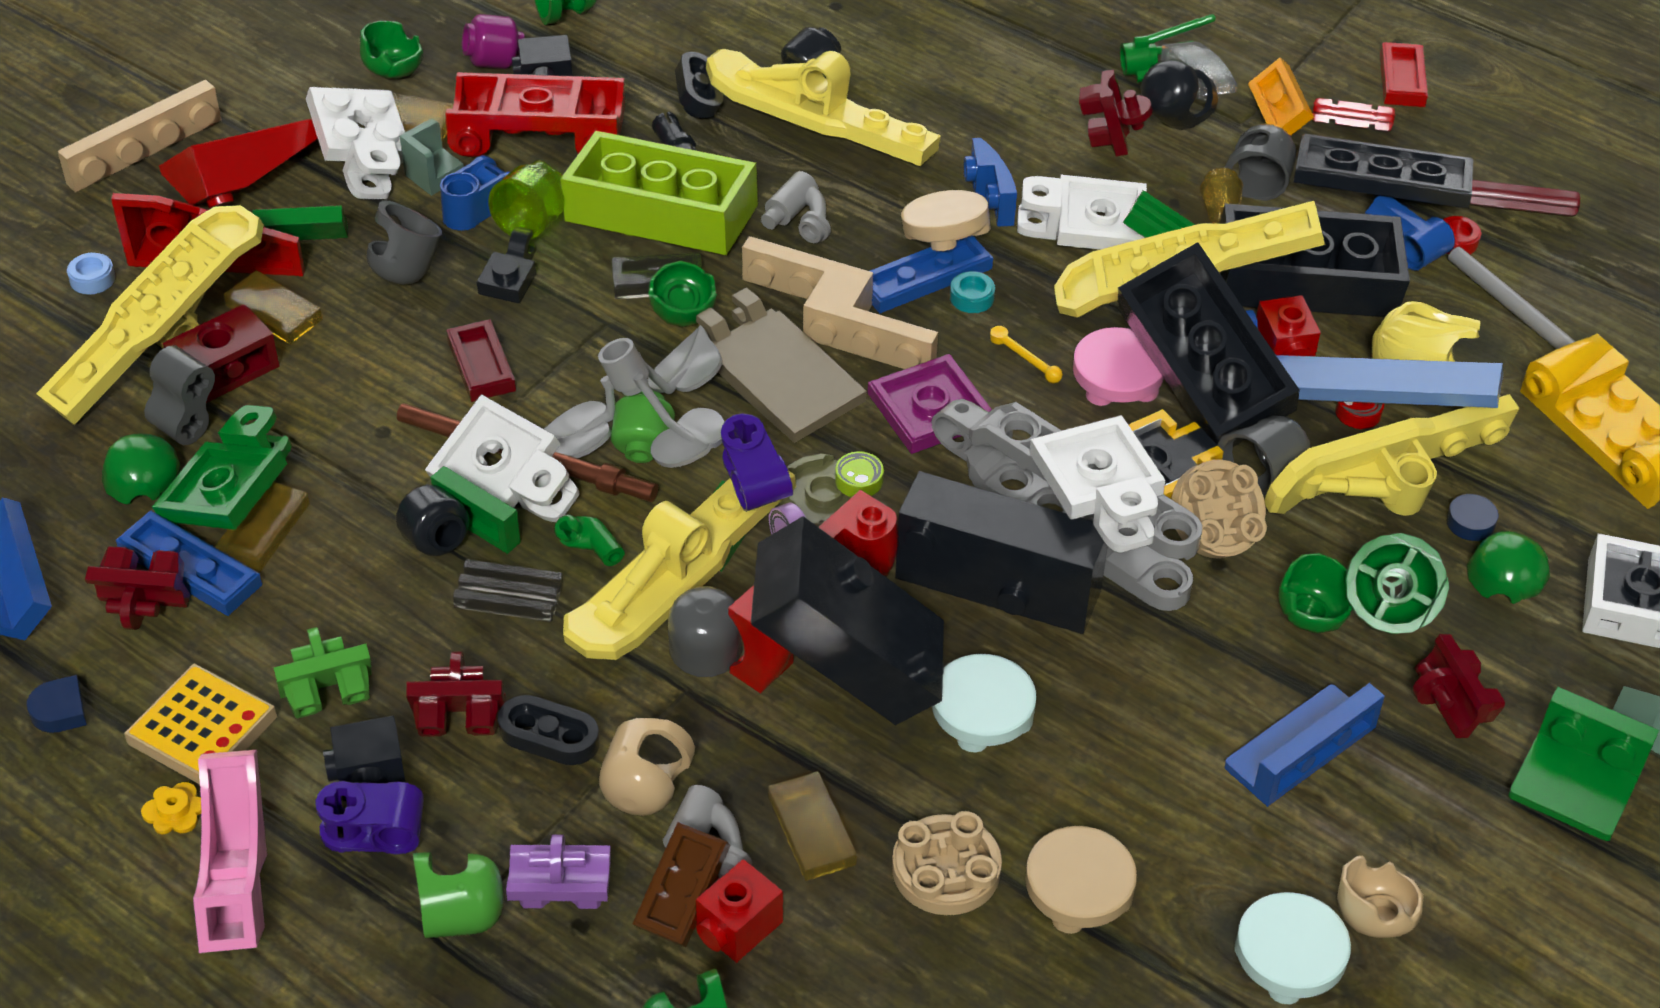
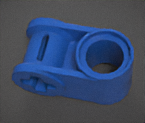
M482 155L477 157L470 164L454 173L446 175L441 180L440 193L443 223L447 227L459 231L470 230L476 227L483 220L501 209L509 207L516 201L522 188L521 178L514 172H504L498 168L496 162L489 156Z

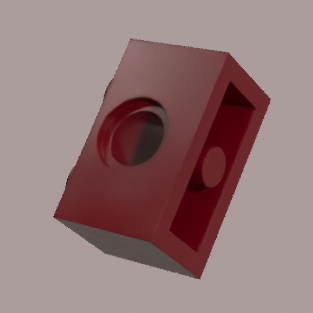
M245 303L163 342L164 348L176 345L213 370L215 382L206 403L280 367L273 333Z

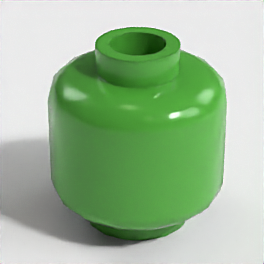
M641 391L633 396H624L616 402L610 438L614 447L625 454L628 460L636 463L652 461V442L660 433L669 428L664 424ZM653 391L674 420L675 411L670 403L659 392Z

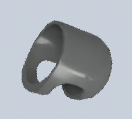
M1260 124L1252 126L1240 136L1235 146V151L1229 156L1223 170V180L1232 190L1243 197L1262 201L1277 198L1286 190L1296 162V146L1291 136L1284 129L1275 125ZM1237 162L1239 164L1238 178L1234 177L1232 167Z
M393 201L380 202L374 219L387 231L389 241H372L368 244L367 262L369 267L376 275L388 282L400 285L416 283L427 274L442 235V230L436 223L406 206ZM389 215L398 217L401 225L397 224Z
M1272 415L1259 420L1257 424L1248 428L1233 430L1223 435L1218 443V446L1224 451L1222 460L1233 463L1232 449L1236 438H1245L1254 443L1255 451L1266 469L1265 473L1258 477V485L1263 496L1267 494L1270 485L1284 468L1307 449L1311 448L1309 438L1303 428L1294 420L1280 415Z
M698 586L686 590L674 601L669 611V654L674 664L685 673L696 677L717 676L727 672L729 667L738 661L742 653L741 635L728 615V607L735 600L723 590L711 586Z

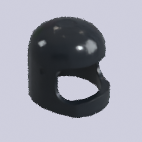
M1168 59L1156 63L1144 75L1140 86L1141 95L1146 96L1151 101L1152 114L1173 129H1189L1204 122L1215 112L1218 103L1217 88L1213 80L1202 70L1193 69L1181 60ZM1198 78H1200L1207 88V100L1204 108L1199 113L1194 114L1190 111V107L1195 101L1199 89Z

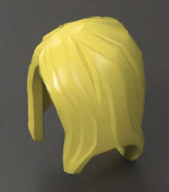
M1406 302L1402 306L1390 311L1372 336V359L1455 362L1452 353L1454 343L1460 338H1479L1480 321L1450 315L1422 302Z

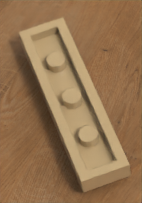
M205 79L58 150L66 184L74 192H77L221 121L215 87Z

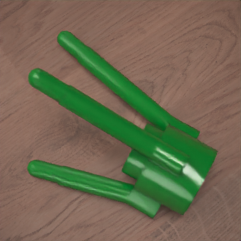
M1210 14L1147 36L1134 37L1133 42L1121 43L1120 63L1124 76L1135 75L1136 81L1142 82L1149 68L1158 63V55L1194 48V41L1156 46L1155 42L1212 23L1216 20L1215 15Z

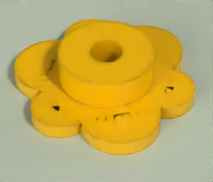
M182 782L176 784L173 788L167 786L157 788L153 793L154 799L146 802L141 809L142 818L145 822L153 824L156 833L163 835L172 830L177 833H187L192 831L198 823L197 815L201 814V797H197L196 787L192 783Z

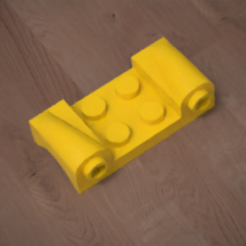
M1597 333L1556 349L1530 362L1520 392L1644 507L1649 509L1655 506L1660 501V405L1625 375L1629 361Z

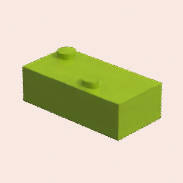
M600 131L593 133L560 179L566 222L722 255L728 254L758 206L755 162Z

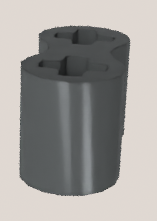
M176 345L167 346L155 356L151 363L150 377L153 381V390L146 403L144 414L149 423L182 445H190L196 442L207 429L209 414L206 410V401L213 388L215 374L211 368Z

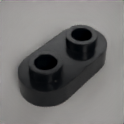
M689 51L682 55L675 68L679 101L684 110L692 117L711 118L716 115L723 102V93L711 85L706 70L708 57L698 52Z
M521 695L506 701L498 713L501 738L507 745L565 765L583 764L592 759L599 749L600 741L597 722L585 712L536 696ZM522 727H532L530 730L520 729Z

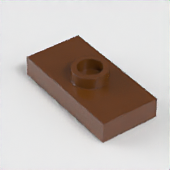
M677 822L632 924L641 930L686 948L697 924L696 899L715 883L729 851L730 844L727 841Z

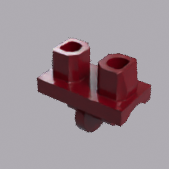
M1112 69L1102 71L1100 84L1080 88L1079 104L1084 116L1104 113L1105 117L1088 120V136L1091 147L1113 145L1115 155L1123 156L1128 155L1129 151L1125 138L1130 133L1129 125L1132 126L1133 130L1142 129L1144 121L1151 116L1153 109L1150 99L1146 96L1136 95L1134 90L1124 92V99L1122 100L1115 70Z
M108 546L100 567L88 566L85 581L87 584H94L97 598L100 601H107V613L120 614V621L124 629L137 630L141 626L144 616L158 617L160 606L187 608L190 593L182 582L184 562L175 551L157 550L153 552L149 571L136 570L139 558L133 550L125 547Z
M1439 634L1434 640L1435 646L1432 652L1418 662L1414 668L1420 678L1413 686V694L1421 704H1436L1456 738H1469L1479 723L1493 722L1505 707V700L1497 688H1484L1478 679L1481 673V662L1474 650H1461L1451 634Z
M463 651L451 652L450 666L431 667V681L407 682L406 698L414 713L418 734L422 737L445 735L447 731V712H466L467 734L474 736L494 735L498 724L499 710L506 702V693L503 692L502 680H484V666H465Z

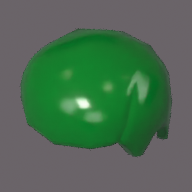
M380 20L368 23L360 30L361 61L369 71L378 76L390 79L402 78L414 73L423 61V50L419 36L414 35L413 39L408 38L405 35L403 25L399 22Z
M684 261L663 265L651 277L649 284L650 305L653 311L667 324L682 328L697 325L696 315L710 307L713 309L715 306L717 293L714 276L705 273L696 264Z
M151 434L127 435L120 437L108 448L102 469V483L106 493L123 504H130L131 500L138 495H145L151 500H156L160 493H163L179 474L180 462L175 449L163 438Z
M1500 531L1487 537L1478 546L1467 563L1468 579L1480 595L1490 598L1496 594H1503L1510 598L1512 604H1516L1522 599L1525 600L1538 596L1550 578L1549 560L1542 546L1533 539L1512 531Z
M1320 553L1302 554L1288 567L1280 582L1278 597L1283 614L1297 628L1315 634L1336 631L1350 617V612L1353 609L1346 598L1344 580L1347 569L1339 561Z

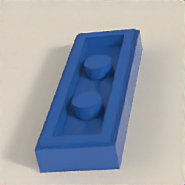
M971 235L957 240V246L951 250L934 251L929 247L870 270V272H873L872 306L880 314L950 286L953 278L961 273L969 271L983 273L991 270L993 257Z
M151 510L116 539L117 547L133 550L139 558L138 563L147 569L150 567L153 552L162 550L178 553L184 562L182 582L189 593L226 616H229L262 586L259 573Z

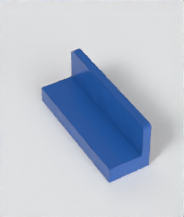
M2 497L0 500V635L25 641L52 605L20 502Z
M1370 683L1351 697H1348L1335 685H1328L1227 757L1224 768L1268 807L1375 729L1385 696Z

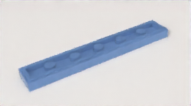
M1276 355L1300 389L1298 400L1498 408L1503 380V363Z

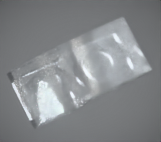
M1198 41L1162 44V61L1168 59L1181 60L1193 69L1202 70L1213 80L1217 88L1218 99H1220V94L1237 92V83L1227 66L1205 45ZM1198 78L1199 89L1196 98L1207 100V88L1203 80Z

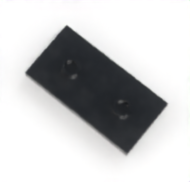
M1302 134L1294 183L1469 209L1472 196L1473 159Z

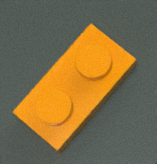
M1281 58L1277 59L1248 83L1266 124L1280 127L1291 136L1314 118L1290 66Z

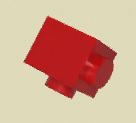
M1303 295L1259 301L1256 316L1257 328L1275 355L1316 357L1321 332Z
M742 859L696 899V930L699 937L711 950L715 952L721 950L737 963L783 923V891Z

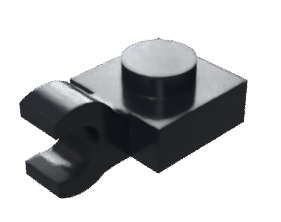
M515 227L509 239L507 253L503 254L493 251L477 280L479 295L518 304L521 303L536 275L535 261L532 260L535 246L528 245L533 236V230Z

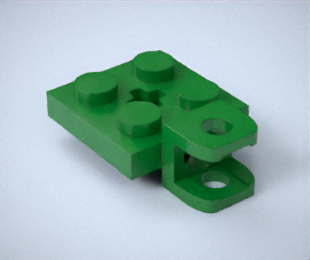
M245 405L237 410L218 432L223 443L204 442L154 503L152 508L155 513L174 523L236 530L288 464L285 458L292 448L288 436L266 435L277 419L273 408ZM252 419H257L253 423L245 425L248 421Z

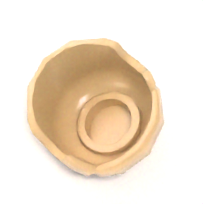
M1361 855L1343 865L1337 902L1344 920L1351 928L1370 937L1393 938L1407 934L1419 923L1423 910V893L1415 881L1398 872L1392 862H1387L1379 868H1371L1367 866L1365 857Z

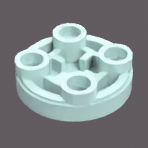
M972 654L960 657L943 668L942 701L932 706V710L938 724L949 735L957 739L958 745L963 750L974 753L981 752L987 746H996L1010 742L1031 729L1036 706V690L1030 676L1019 665L997 655Z
M1291 892L1271 894L1254 902L1242 916L1234 945L1235 953L1245 972L1258 985L1268 990L1272 999L1281 1004H1293L1300 998L1314 997L1333 988L1342 978L1351 953L1350 936L1339 915L1328 905L1313 897Z

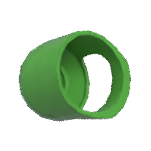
M431 852L413 853L425 938L482 933L497 923L504 903L503 883L500 871L491 859L480 854H468V865L465 871L454 875H438L433 872Z

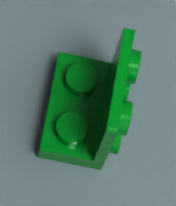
M1557 686L1550 700L1539 733L1510 788L1508 796L1514 801L1592 836L1609 841L1641 775L1660 730Z

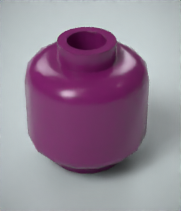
M478 14L472 19L471 23L464 25L462 51L464 56H469L471 63L476 67L509 69L512 66V56H519L518 39H524V33L517 30L516 23L511 17Z

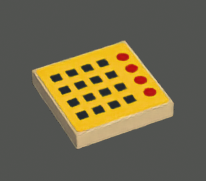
M193 663L124 735L129 746L200 784L198 759L201 754L247 750L277 718L275 706Z

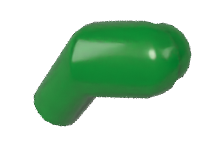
M564 515L555 523L554 532L562 544L570 548L594 550L605 566L609 567L618 564L625 555L621 545L604 523L597 518Z

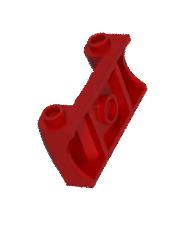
M458 72L453 108L446 109L445 113L449 148L461 156H480L489 150L494 130H502L511 134L523 131H544L550 135L574 132L575 149L579 154L595 131L620 135L625 111L624 78Z
M859 490L823 522L819 528L855 555L865 559L870 566L887 577L894 565L898 546L896 513L880 501ZM753 585L728 607V615L741 635L745 651L744 655L729 667L730 674L761 694L794 663V654L751 625Z

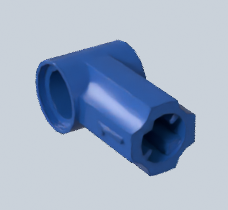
M1379 195L1365 211V214L1401 217L1407 264L1411 270L1423 268L1450 252L1455 245L1453 231L1443 219L1431 217L1425 221L1393 197Z

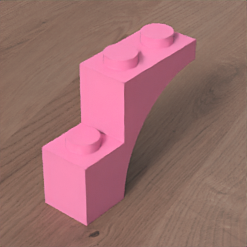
M257 750L201 754L198 759L201 791V858L197 888L193 897L199 953L257 948L265 928L259 873L267 857Z

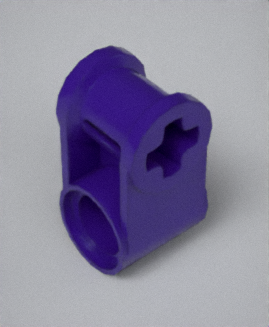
M737 414L728 418L721 428V439L725 447L722 459L743 510L747 512L792 496L793 486L788 469L782 457L777 454L763 423L757 417L750 414Z
M340 781L325 786L318 793L315 802L317 814L322 820L319 827L320 837L323 844L332 851L341 853L362 851L406 854L418 847L424 795L418 787L404 782L380 784ZM341 796L346 797V808L342 807ZM338 826L343 828V838L339 837Z

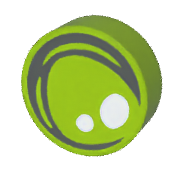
M857 451L848 453L838 460L835 468V483L843 494L853 497L859 490H862L868 495L873 496L882 488L884 467L880 459L875 455Z

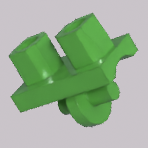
M317 627L307 629L310 644L290 649L293 663L273 667L280 698L286 697L295 718L310 716L321 711L322 704L318 689L327 686L338 685L343 704L351 705L370 698L369 675H372L367 644L344 649L341 636L321 641Z

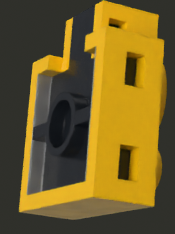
M1163 409L1129 424V427L1164 477V495L1172 499V494L1178 480L1187 470L1195 465L1211 460H1222L1224 451L1196 422L1176 430L1177 423Z

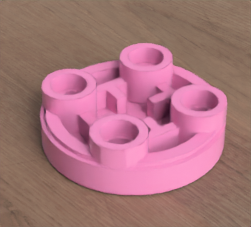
M1122 327L1099 329L1086 335L1076 346L1073 373L1080 386L1086 390V398L1092 404L1104 406L1111 402L1123 403L1138 400L1150 402L1158 396L1159 387L1163 383L1164 377L1132 329Z

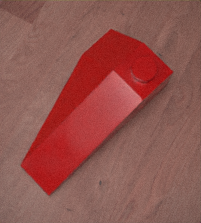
M312 118L192 145L159 165L161 175L189 204L198 205L207 202L209 209L233 203L234 194L257 181L317 140L318 137Z
M113 193L111 197L127 264L132 267H148L192 220L208 211L207 209L178 200L155 195ZM263 227L261 243L238 257L225 272L303 276L305 268L299 237Z

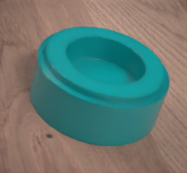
M969 271L953 278L950 287V301L955 308L966 313H980L988 310L993 305L995 284L989 276L980 272Z

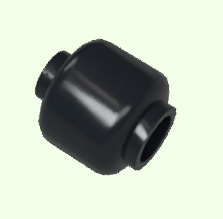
M805 27L781 50V60L783 64L806 63L810 59L818 58L824 52L834 51L840 54L841 45L829 30L823 27L818 29L815 27Z
M426 484L416 487L406 494L399 504L396 513V524L401 535L417 550L428 556H442L456 549L466 537L469 528V514L464 505L442 487Z

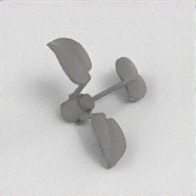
M701 325L662 360L654 370L643 360L631 339L619 338L606 344L598 354V359L607 376L600 380L605 389L606 405L599 401L581 403L561 414L544 428V430L556 436L560 443L555 452L574 458L586 456L598 449L611 436V428L608 422L613 420L615 411L614 389L622 392L625 396H633L642 391L661 420L669 428L660 433L652 442L651 455L655 462L668 468L690 464L708 454L711 448H716L722 444L721 428L725 421L718 412L712 409L695 408L684 414L678 422H675L653 391L671 394L675 389L681 392H689L701 387L720 370L722 365L721 354Z

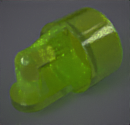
M536 160L532 164L520 165L513 169L493 186L489 194V210L498 227L510 236L515 227L533 230L531 239L539 236L563 212L564 194L560 180L563 175L543 160Z

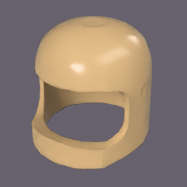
M635 718L622 723L615 732L600 771L599 786L605 799L615 808L631 815L646 816L659 812L673 797L675 789L673 780L683 770L690 767L695 753V745L691 736L682 727L670 720ZM651 734H660L679 749L682 758L670 764H653L639 756V749L645 737Z

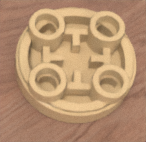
M948 190L927 194L911 201L901 212L905 237L910 240L930 242L931 249L934 251L951 250L957 246V240L971 235H983L991 229L987 199L971 191Z
M1211 460L1190 468L1178 480L1171 500L1191 511L1199 518L1202 524V535L1198 554L1209 558L1234 556L1246 551L1265 536L1267 531L1265 501L1258 485L1257 474L1248 465H1238L1227 460ZM1176 529L1182 540L1189 538L1184 531Z
M962 811L955 815H933L918 821L905 823L898 832V839L894 846L892 874L898 890L916 907L938 915H958L977 909L991 898L999 884L1002 859L997 842L983 827L981 818L975 813Z
M1069 826L1048 833L1034 845L1028 857L1025 880L1028 894L1035 906L1044 915L1052 919L1053 925L1059 931L1073 934L1079 932L1082 928H1092L1108 924L1128 911L1132 905L1137 872L1130 852L1115 837L1092 827Z

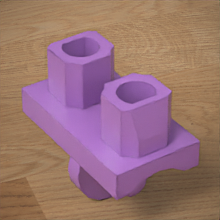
M552 835L550 845H511L509 877L506 888L507 901H519L523 908H543L550 901H572L578 909H598L602 901H608L611 862L610 846L565 845L564 835Z

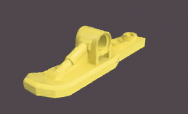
M719 49L707 58L706 70L711 85L737 103L823 135L849 139L918 166L925 163L939 149L941 135L927 131L923 125L905 123L890 117L885 111L867 109L847 99L850 66L844 56L838 52H824L818 58L810 59L806 63L775 64L772 67H759L741 52L727 49Z
M1315 201L1226 224L1200 223L1090 252L1070 263L1054 285L1058 310L1061 314L1078 318L1102 305L1117 302L1119 286L1199 242L1219 273L1228 269L1325 245Z
M238 205L213 207L192 220L111 304L102 325L36 394L48 406L75 425L148 347L156 343L164 349L163 342L199 326L195 311L206 291L238 257L261 243L264 224L259 217Z
M1508 394L1499 398L1498 408L1464 407L1430 418H1410L1309 448L1291 461L1273 481L1264 499L1265 506L1269 513L1285 514L1304 499H1312L1317 495L1330 492L1344 493L1345 496L1380 498L1390 511L1403 516L1413 515L1419 512L1436 480L1437 471L1431 459L1442 455L1452 457L1472 446L1482 443L1492 445L1499 442L1509 433V427L1519 407L1511 395Z
M788 471L794 490L796 488L795 475ZM729 478L690 515L669 501L659 503L648 514L642 528L645 549L586 603L564 615L563 636L565 643L584 657L590 659L617 660L637 648L668 619L669 611L674 601L686 590L705 585L720 571L729 555L731 546H734L783 499L745 512L739 503L733 483Z

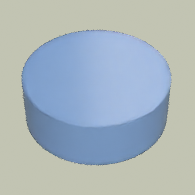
M82 254L73 259L67 267L71 287L81 294L103 292L111 287L115 281L112 261L104 254Z

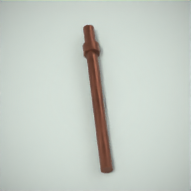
M405 403L401 404L397 411L398 421L446 437H450L461 422ZM499 449L496 453L501 454L503 449ZM558 452L552 455L553 458L565 467L569 476L596 484L598 491L614 496L623 493L648 502H653L657 496L658 484L627 475L624 468L609 463L599 466Z

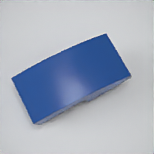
M972 138L971 156H964L965 182H972L973 191L987 199L989 209H994L997 227L1014 226L1017 190L1011 173L998 153L982 138Z

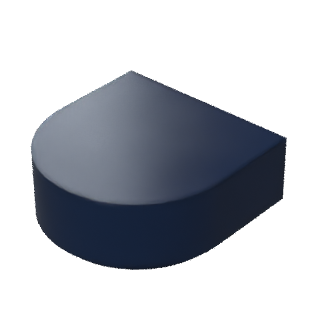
M77 675L43 683L36 687L27 699V710L31 721L41 731L55 733L87 725Z

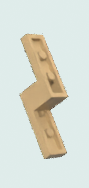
M751 236L743 245V280L807 299L803 307V332L813 342L902 369L936 359L938 332L869 312L872 306L873 272Z

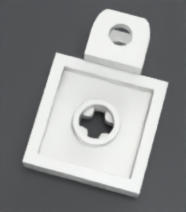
M309 87L306 102L324 160L346 161L343 168L344 177L350 192L356 198L387 199L391 191L389 174L396 175L400 163H403L399 135L405 133L392 92L389 90ZM357 123L364 125L365 128H359ZM362 181H371L376 187H367Z
M1061 175L1060 178L1027 177L1023 179L1022 202L1018 208L1017 232L1028 237L1056 240L1057 235V245L1100 250L1143 239L1145 237L1125 225L1123 221L1143 190L1146 191V184ZM1043 191L1047 195L1041 197L1036 196L1032 192ZM1097 212H1103L1105 216L1097 215ZM1038 218L1042 222L1036 224L1030 222L1028 219Z
M483 395L478 398L425 469L431 477L440 468L445 466L514 508L519 502L524 509L550 522H556L560 517L564 516L579 496V490L569 478L565 467L552 457L560 446L556 436ZM499 449H503L501 460L494 465L487 466V462L483 458L487 452L495 454ZM558 491H561V500L556 504H551Z
M1122 415L1031 439L1030 455L1071 520L1094 514L1093 525L1108 547L1119 553L1153 543L1154 527L1148 516H1154L1157 513V496L1164 494L1165 479ZM1095 464L1098 468H1103V470H1094L1088 468V465ZM1121 528H1131L1136 531V534L1126 536L1118 530Z

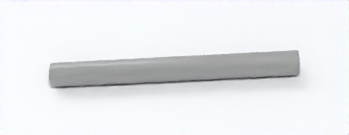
M1458 246L1450 252L1448 260L1555 349L1576 342L1463 248Z

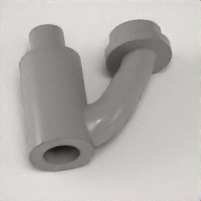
M796 172L765 203L766 212L761 216V222L768 229H774L778 224H788L808 205L810 211L801 217L798 226L801 236L810 243H818L819 241H824L831 233L830 224L826 219L824 196L818 190L815 179L806 172Z
M702 785L689 787L663 838L665 848L677 822L707 834L711 827H714L718 831L720 838L730 844L729 851L718 876H724L742 859L752 865L750 856L743 851L736 819L731 811L723 805L719 794Z

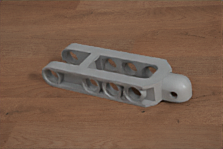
M959 399L950 402L933 416L932 429L935 436L944 447L967 462L969 478L976 488L1039 506L1046 503L1056 504L1063 509V513H1066L1030 455L1031 439L1062 430L1017 402L1001 405L987 412L973 402ZM1013 430H1023L1029 433L1031 437L1021 441L1012 439ZM956 435L963 436L964 441L955 442L953 437ZM1095 464L1088 465V468L1103 470V468H1098ZM1015 479L1023 482L1026 487L1021 490H1009L1001 483L1005 480ZM1163 494L1157 496V513L1154 516H1148L1154 527L1153 543L1121 553L1108 547L1104 576L1148 605L1158 610L1172 611L1183 607L1190 599L1193 574L1190 568L1179 559L1185 558V560H1189L1198 552L1202 535V524L1199 518L1191 511ZM1090 514L1080 518L1093 521L1094 514ZM1121 528L1118 530L1126 536L1136 534V531L1131 528ZM1167 529H1179L1184 531L1189 538L1183 541H1173L1165 537L1162 532ZM1159 578H1170L1175 580L1180 587L1171 591L1163 590L1155 585L1154 581Z

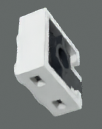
M1597 534L1588 559L1582 632L1660 648L1659 545Z

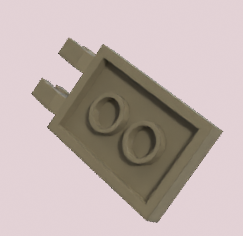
M747 287L732 295V302L739 306L732 311V318L740 325L736 329L730 331L726 320L711 307L696 315V322L703 326L710 340L721 354L722 365L718 373L793 443L866 401L867 391L780 310L775 312L771 308L766 311L761 299Z

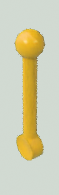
M995 326L991 329L990 340L992 343L1004 344L1042 371L1049 383H1058L1062 379L1063 373L1059 367L1049 366L1008 336L1007 328Z

